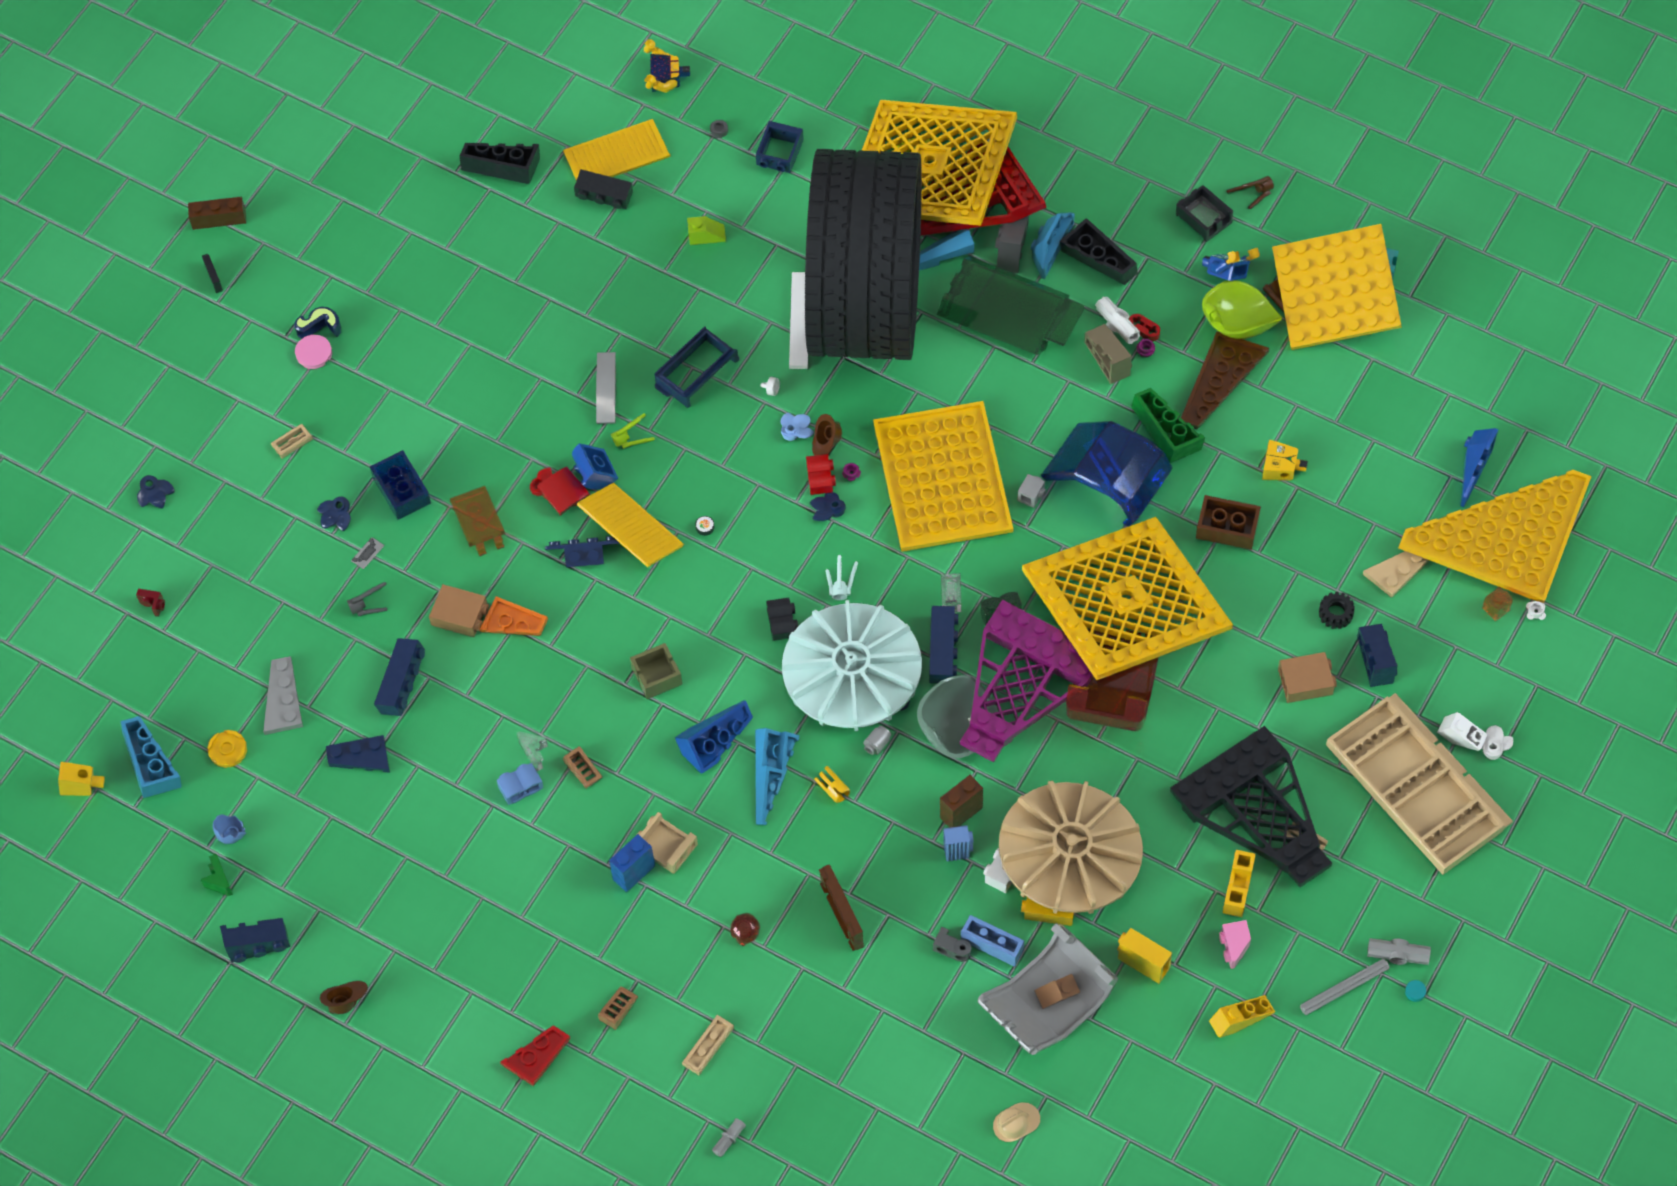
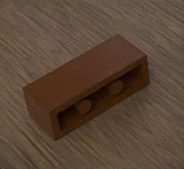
M242 196L188 203V215L193 230L246 224V208Z

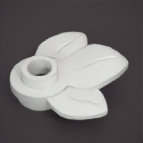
M1491 726L1486 730L1487 737L1481 749L1488 759L1496 760L1502 755L1503 751L1509 750L1513 746V737L1504 736L1503 730L1499 726Z

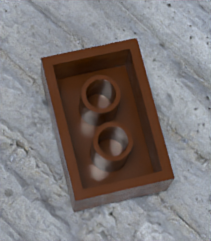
M1204 495L1197 525L1196 539L1252 550L1261 506Z

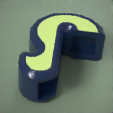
M321 306L315 308L310 312L307 319L304 316H300L294 323L297 336L302 339L315 334L325 326L336 337L341 333L339 317L329 307Z

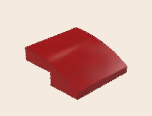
M568 467L562 468L537 485V489L560 516L572 506H577L579 501L590 496L587 489Z

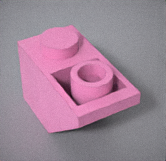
M1246 920L1223 924L1222 930L1219 932L1220 943L1224 944L1226 949L1224 951V959L1226 963L1229 962L1231 969L1237 966L1250 946L1251 936Z

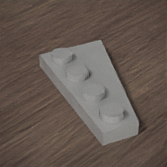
M291 656L271 660L264 735L303 727Z

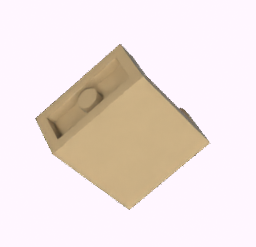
M660 812L650 817L646 828L637 833L652 846L654 861L675 874L698 845L697 836L691 832L687 835L663 819Z

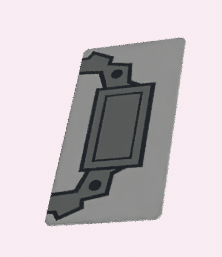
M371 537L351 561L364 569L384 545Z

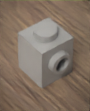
M1027 474L1018 490L1017 501L1035 508L1039 499L1042 500L1046 494L1045 481L1038 476Z

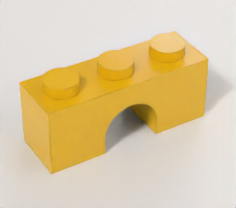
M1236 850L1224 902V914L1243 917L1256 854Z

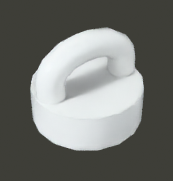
M770 377L768 382H763L760 386L766 388L767 395L776 396L780 388V381L776 377Z

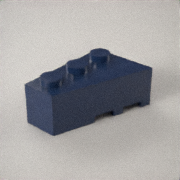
M1382 624L1359 627L1357 638L1370 687L1393 684L1395 676H1397L1398 665L1388 642L1387 631L1384 630Z
M283 918L257 921V925L251 926L239 923V927L228 929L226 925L220 926L224 947L231 963H241L252 957H263L270 952H282L290 947Z

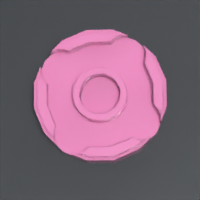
M309 335L298 342L295 347L297 362L305 368L317 369L326 365V362L331 359L332 349L330 342L325 337Z

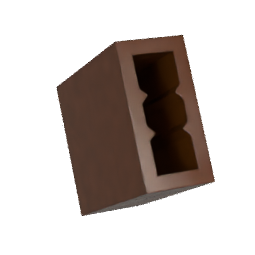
M971 775L940 797V818L949 828L961 826L983 808V787Z

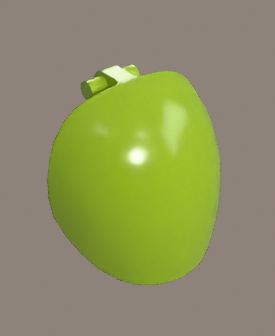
M1228 280L1216 285L1205 295L1202 301V309L1210 325L1218 332L1230 338L1246 339L1260 335L1282 320L1281 315L1258 289L1238 280Z

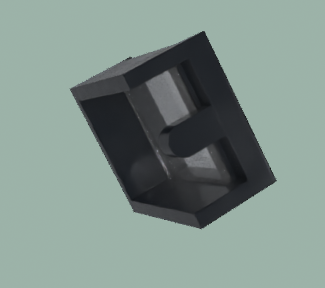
M1202 185L1198 189H1194L1185 199L1179 200L1176 205V216L1183 219L1207 242L1232 223L1233 210Z

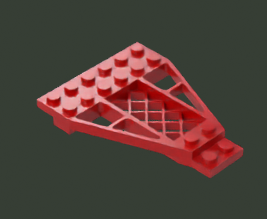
M981 143V144L977 145L976 147L979 148V147L983 146L984 144ZM1007 147L987 208L1001 203L1008 214L984 217L981 226L921 220V236L1012 223L1047 207L1010 148ZM977 156L971 160L976 161L980 158ZM955 168L949 172L952 174L956 172L957 169ZM971 170L970 172L967 173V175L969 176L970 174L974 173L975 171H974V170ZM960 176L959 178L956 179V181L958 182L959 180L963 179L964 177H963V176ZM949 182L948 184L945 185V187L947 188L948 186L952 185L953 183H952V182ZM968 183L962 186V188H967L970 186V184ZM938 188V189H936V190L933 191V192H934V193H937V192L941 191L942 189H941V188ZM957 189L951 192V194L954 195L958 193L959 190ZM927 194V195H925V196L922 197V198H923V199H926V198L930 197L931 195H930V194ZM944 196L940 198V200L943 201L947 199L948 196ZM963 197L957 201L960 203L966 199Z

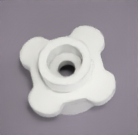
M1534 601L1526 604L1528 609L1526 616L1528 619L1538 618L1544 620L1546 618L1544 603Z

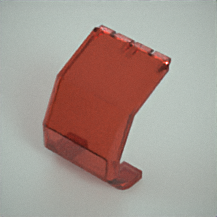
M1126 630L1128 633H1134V631ZM1094 631L1093 633L1099 636L1104 635V633L1099 631ZM1108 634L1107 638L1116 640L1117 636ZM1120 639L1121 642L1130 644L1131 640ZM1104 644V646H1103V648H1106V649H1109V650H1113V648H1114V647H1112V646L1105 645V644ZM1159 657L1096 680L1093 676L1087 687L1069 684L1066 698L1067 716L1073 720L1130 731L1141 730L1147 715Z

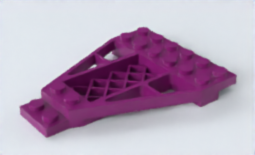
M1004 600L1001 601L983 629L970 726L960 740V745L995 762L1003 747L1012 742L1014 737L1079 691L1086 689L1093 674L1062 630ZM986 638L1010 650L1002 665H997L983 657ZM1025 660L1027 667L1017 669L1015 662ZM1029 661L1035 663L1036 665L1030 666ZM1012 664L1013 670L1006 671L1009 665ZM982 665L997 673L982 697H979ZM1042 669L1044 676L1034 678L1032 671ZM1028 672L1030 679L1021 681L1019 673ZM1054 674L1077 685L1061 697L1045 690ZM1015 675L1017 682L1007 684L1005 677ZM1002 678L1004 685L997 686ZM1036 682H1041L1037 688ZM1032 684L1034 691L1025 693L1023 685ZM1019 687L1021 694L1011 696L1009 689ZM1006 689L1008 697L998 699L996 692ZM993 693L994 700L987 701ZM1040 696L1053 701L1050 705L1025 721ZM1027 697H1031L1029 702H1027ZM1023 699L1025 706L1015 708L1013 701ZM1010 702L1012 709L1002 711L1000 704ZM996 705L998 712L990 713L986 707ZM1022 712L1020 717L1018 718L1017 713ZM1013 714L1015 721L1007 722L1004 716Z

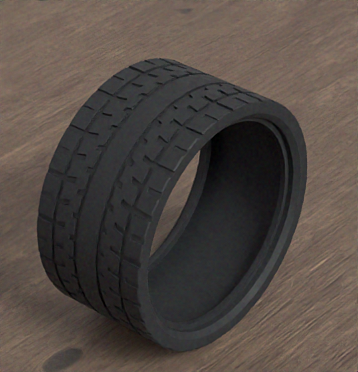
M833 149L816 150L810 181L805 259V338L809 356L827 355L828 357L850 356V358L912 359L917 316L921 238L922 167L920 153L904 152L901 154V152L881 151L879 153L878 151L864 150L856 152V150L839 149L835 151Z

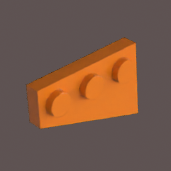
M496 596L479 630L485 633L540 636L548 621V617Z

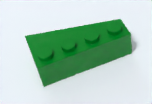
M1148 388L1134 395L1131 407L1169 463L1202 450L1205 437L1201 433L1198 434L1189 422L1186 423L1176 410L1173 411L1168 407V403L1152 388Z

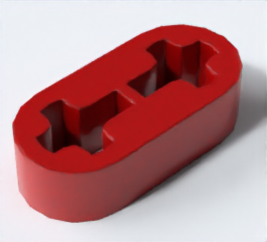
M1141 314L1130 316L1129 321L1140 331L1139 334L1142 338L1149 339L1152 342L1159 339V325Z

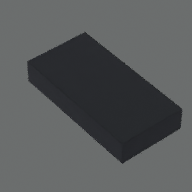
M208 254L202 255L215 292H222L223 289Z

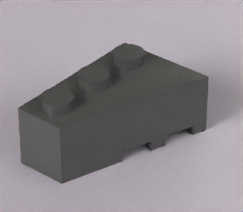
M1029 216L1012 223L1001 224L995 248H998L996 270L1018 273L1019 259L1022 257L1021 250L1026 239Z

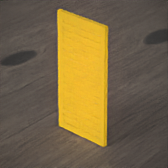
M653 119L563 150L576 180L580 169L614 177L670 157V153Z
M614 482L577 503V506L646 567L651 566L684 546L678 538Z

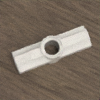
M1103 297L1095 304L1096 310L1107 320L1106 326L1109 329L1117 332L1128 344H1133L1139 339L1140 331L1129 321V314L1126 311L1118 308L1108 297Z

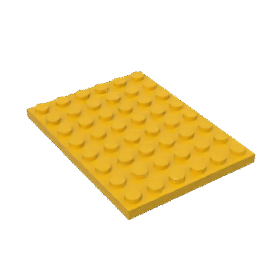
M983 401L873 419L901 552L1013 533L1012 520Z

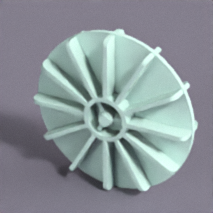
M845 600L846 604L831 606L819 612L817 610L812 611V616L802 622L794 632H791L783 653L782 673L785 687L796 707H799L811 718L819 721V724L822 726L827 724L835 727L854 728V731H858V727L873 725L884 720L890 721L892 716L914 697L921 677L922 658L918 642L908 624H905L891 612L884 610L882 605L876 607L868 604L850 603L849 600Z

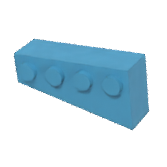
M138 716L120 721L122 734L143 798L181 788L179 774L174 770L171 762L166 758L141 717Z

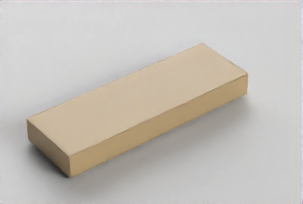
M717 1015L683 1060L682 1065L700 1075L732 1032L734 1025Z

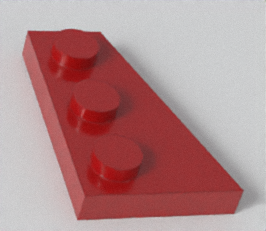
M553 1025L535 1037L531 1043L523 1048H519L515 1051V1054L503 1059L500 1063L534 1087L568 1043L570 1036Z

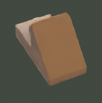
M1072 974L1034 990L1042 1009L1080 993Z

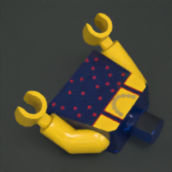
M648 39L645 42L644 52H652L650 54L651 74L647 75L644 79L647 82L646 88H652V92L661 91L667 93L679 87L680 77L690 76V66H680L679 57L655 47V42L652 39Z

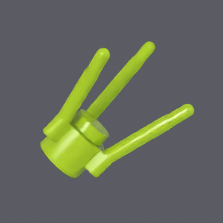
M645 413L638 416L622 429L611 434L617 447L622 446L624 449L628 446L655 440L654 437L627 442L630 439L627 430L640 422L646 416Z

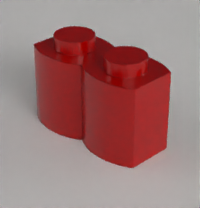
M828 454L806 456L810 494L832 493L833 486H836L835 475H831V471L834 470L833 459L829 460Z

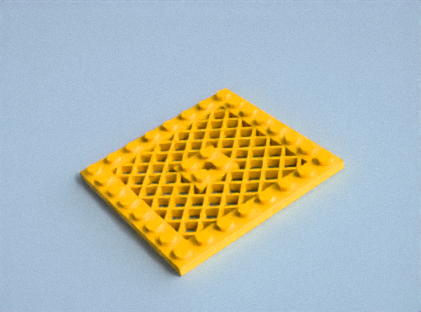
M880 100L862 150L878 151L881 153V151H887L892 148L893 151L891 152H901V154L907 150L920 153L922 177H924L922 178V186L924 187L922 189V197L927 194L931 195L926 199L922 198L921 220L981 226L1018 116L1017 112ZM902 121L903 124H901L898 127L895 126L897 123ZM917 123L920 124L918 127L913 129L912 126H914ZM936 124V128L932 130L929 129L930 127ZM952 126L954 127V129L947 132L946 129ZM968 128L971 129V130H970L969 132H967V133H964V132H963L964 130H966V129H968ZM906 129L909 130V131L906 132L905 134H902V133H901V132H903V131L906 130ZM986 129L989 131L983 135L981 134ZM924 130L926 131L925 134H923V135H921V136L918 135V134L921 133L922 131H924ZM941 132L943 133V135H941V136H939V137H936V136H935V135H937V134H939V133H941ZM957 134H960V135H961V136L957 137L956 139H953V138H952L953 136H955V135H957ZM895 135L898 136V137L895 138L894 140H891V139H890L891 137H893V136H895ZM975 135L978 137L972 141L970 140ZM913 136L915 137L914 140L908 142L909 138ZM930 138L932 139V141H930V142H928V143H925V142H924V141H926V140H928V139H930ZM946 140H949V141H950V142L946 143L945 145H942V142H944V141H946ZM966 141L967 144L959 146L960 143ZM903 142L904 145L898 148L897 145ZM981 143L984 144L983 146H981V147H979V148L976 147L977 145H979V144H981ZM970 149L973 150L972 152H970V153H968V154L965 153L966 151H968V150H970ZM961 154V158L957 160L954 159L955 157ZM977 156L980 158L974 162L971 160ZM967 162V163H968L967 166H965V167H963V168L960 166V165H962V164H964V163ZM956 168V169H957L956 172H954V173H952V174L949 172V171H951V170H953V169ZM971 170H974V171H975L974 173L970 174L969 176L967 175V173L970 172ZM960 176H963V177H964L963 179L959 180L958 182L956 181V179L959 178ZM934 180L935 183H933L932 185L929 186V185L927 184V183H929V182H931V181ZM949 182H952V183H953L952 185L948 186L947 188L945 187V185L948 184ZM968 183L970 184L969 187L965 189L962 188V186ZM938 188H941V189H942L941 191H939V192H937V193H934V192H933V191H935V190L938 189ZM957 189L959 190L958 193L954 195L951 194V192ZM946 195L948 196L947 199L943 201L940 200V198ZM963 197L966 199L960 203L957 201Z
M1157 517L1022 565L1023 573L1096 680L1229 631L1233 627L1230 619ZM1140 546L1149 547L1150 550L1141 549ZM1124 551L1132 553L1133 557L1124 555ZM1137 555H1140V556L1147 557V558H1146V561H1145V560L1136 558V556H1137ZM1107 557L1117 560L1116 563L1107 561ZM1154 559L1160 562L1159 564L1149 562V560ZM1120 561L1130 563L1129 567L1121 565ZM1090 564L1098 565V566H1100V568H1099V569H1096V568L1090 567ZM1137 565L1143 567V569L1139 570L1132 567ZM1103 568L1113 569V572L1104 571ZM1146 568L1155 570L1156 573L1146 572ZM1073 571H1081L1083 572V575L1073 573ZM1120 571L1126 573V576L1116 574V572ZM1159 572L1169 574V577L1160 576ZM1087 573L1095 575L1096 578L1093 579L1090 577H1086ZM1057 576H1060L1067 579L1066 581H1061L1056 578ZM1102 577L1110 580L1107 583L1100 581L1099 578ZM1070 579L1078 581L1079 585L1069 583ZM1142 579L1152 580V584L1143 582ZM1156 582H1159V583H1163V584H1166V585H1165V588H1164V587L1155 585V583H1156ZM1083 583L1092 585V589L1083 587ZM1169 585L1179 588L1178 591L1168 589ZM1096 587L1101 588L1100 591H1097V590H1095V589H1096ZM1066 589L1075 591V595L1065 593ZM1152 592H1156L1162 594V596L1157 597L1151 594ZM1079 593L1089 595L1088 599L1079 597ZM1129 595L1131 598L1127 599L1123 598L1122 596ZM1165 595L1174 597L1175 600L1165 599ZM1092 597H1096V598L1102 599V601H1101V602L1093 601V600H1092ZM1178 600L1188 601V605L1179 603ZM1153 603L1158 604V607H1154ZM1075 604L1085 605V608L1076 607ZM1162 605L1171 607V611L1161 609ZM1088 608H1096L1098 609V612L1088 610ZM1175 609L1185 611L1184 615L1175 613ZM1102 610L1110 612L1111 616L1101 614ZM1145 611L1155 614L1154 617L1144 615ZM1188 613H1192L1198 615V617L1193 618L1187 615ZM1158 615H1160L1163 617H1167L1168 620L1165 621L1157 618ZM1085 617H1089V618H1092V619H1095V620H1094V623H1093V622H1089V621L1084 620V618H1085ZM1128 618L1138 620L1137 624L1127 621ZM1171 619L1181 621V624L1172 623ZM1098 620L1108 623L1107 626L1097 624ZM1141 622H1146L1151 624V627H1146L1140 624ZM1111 624L1121 626V629L1111 628ZM1154 626L1163 627L1164 631L1154 629ZM1124 628L1134 630V633L1125 632ZM1094 631H1099L1104 633V635L1099 636L1093 633ZM1138 632H1142V633H1145V634H1148V635H1147V638H1146V637H1142V636L1137 635V633H1138ZM1107 635L1117 636V639L1107 638ZM1124 638L1131 641L1130 644L1121 642L1120 639ZM1104 644L1114 647L1113 650L1103 648Z

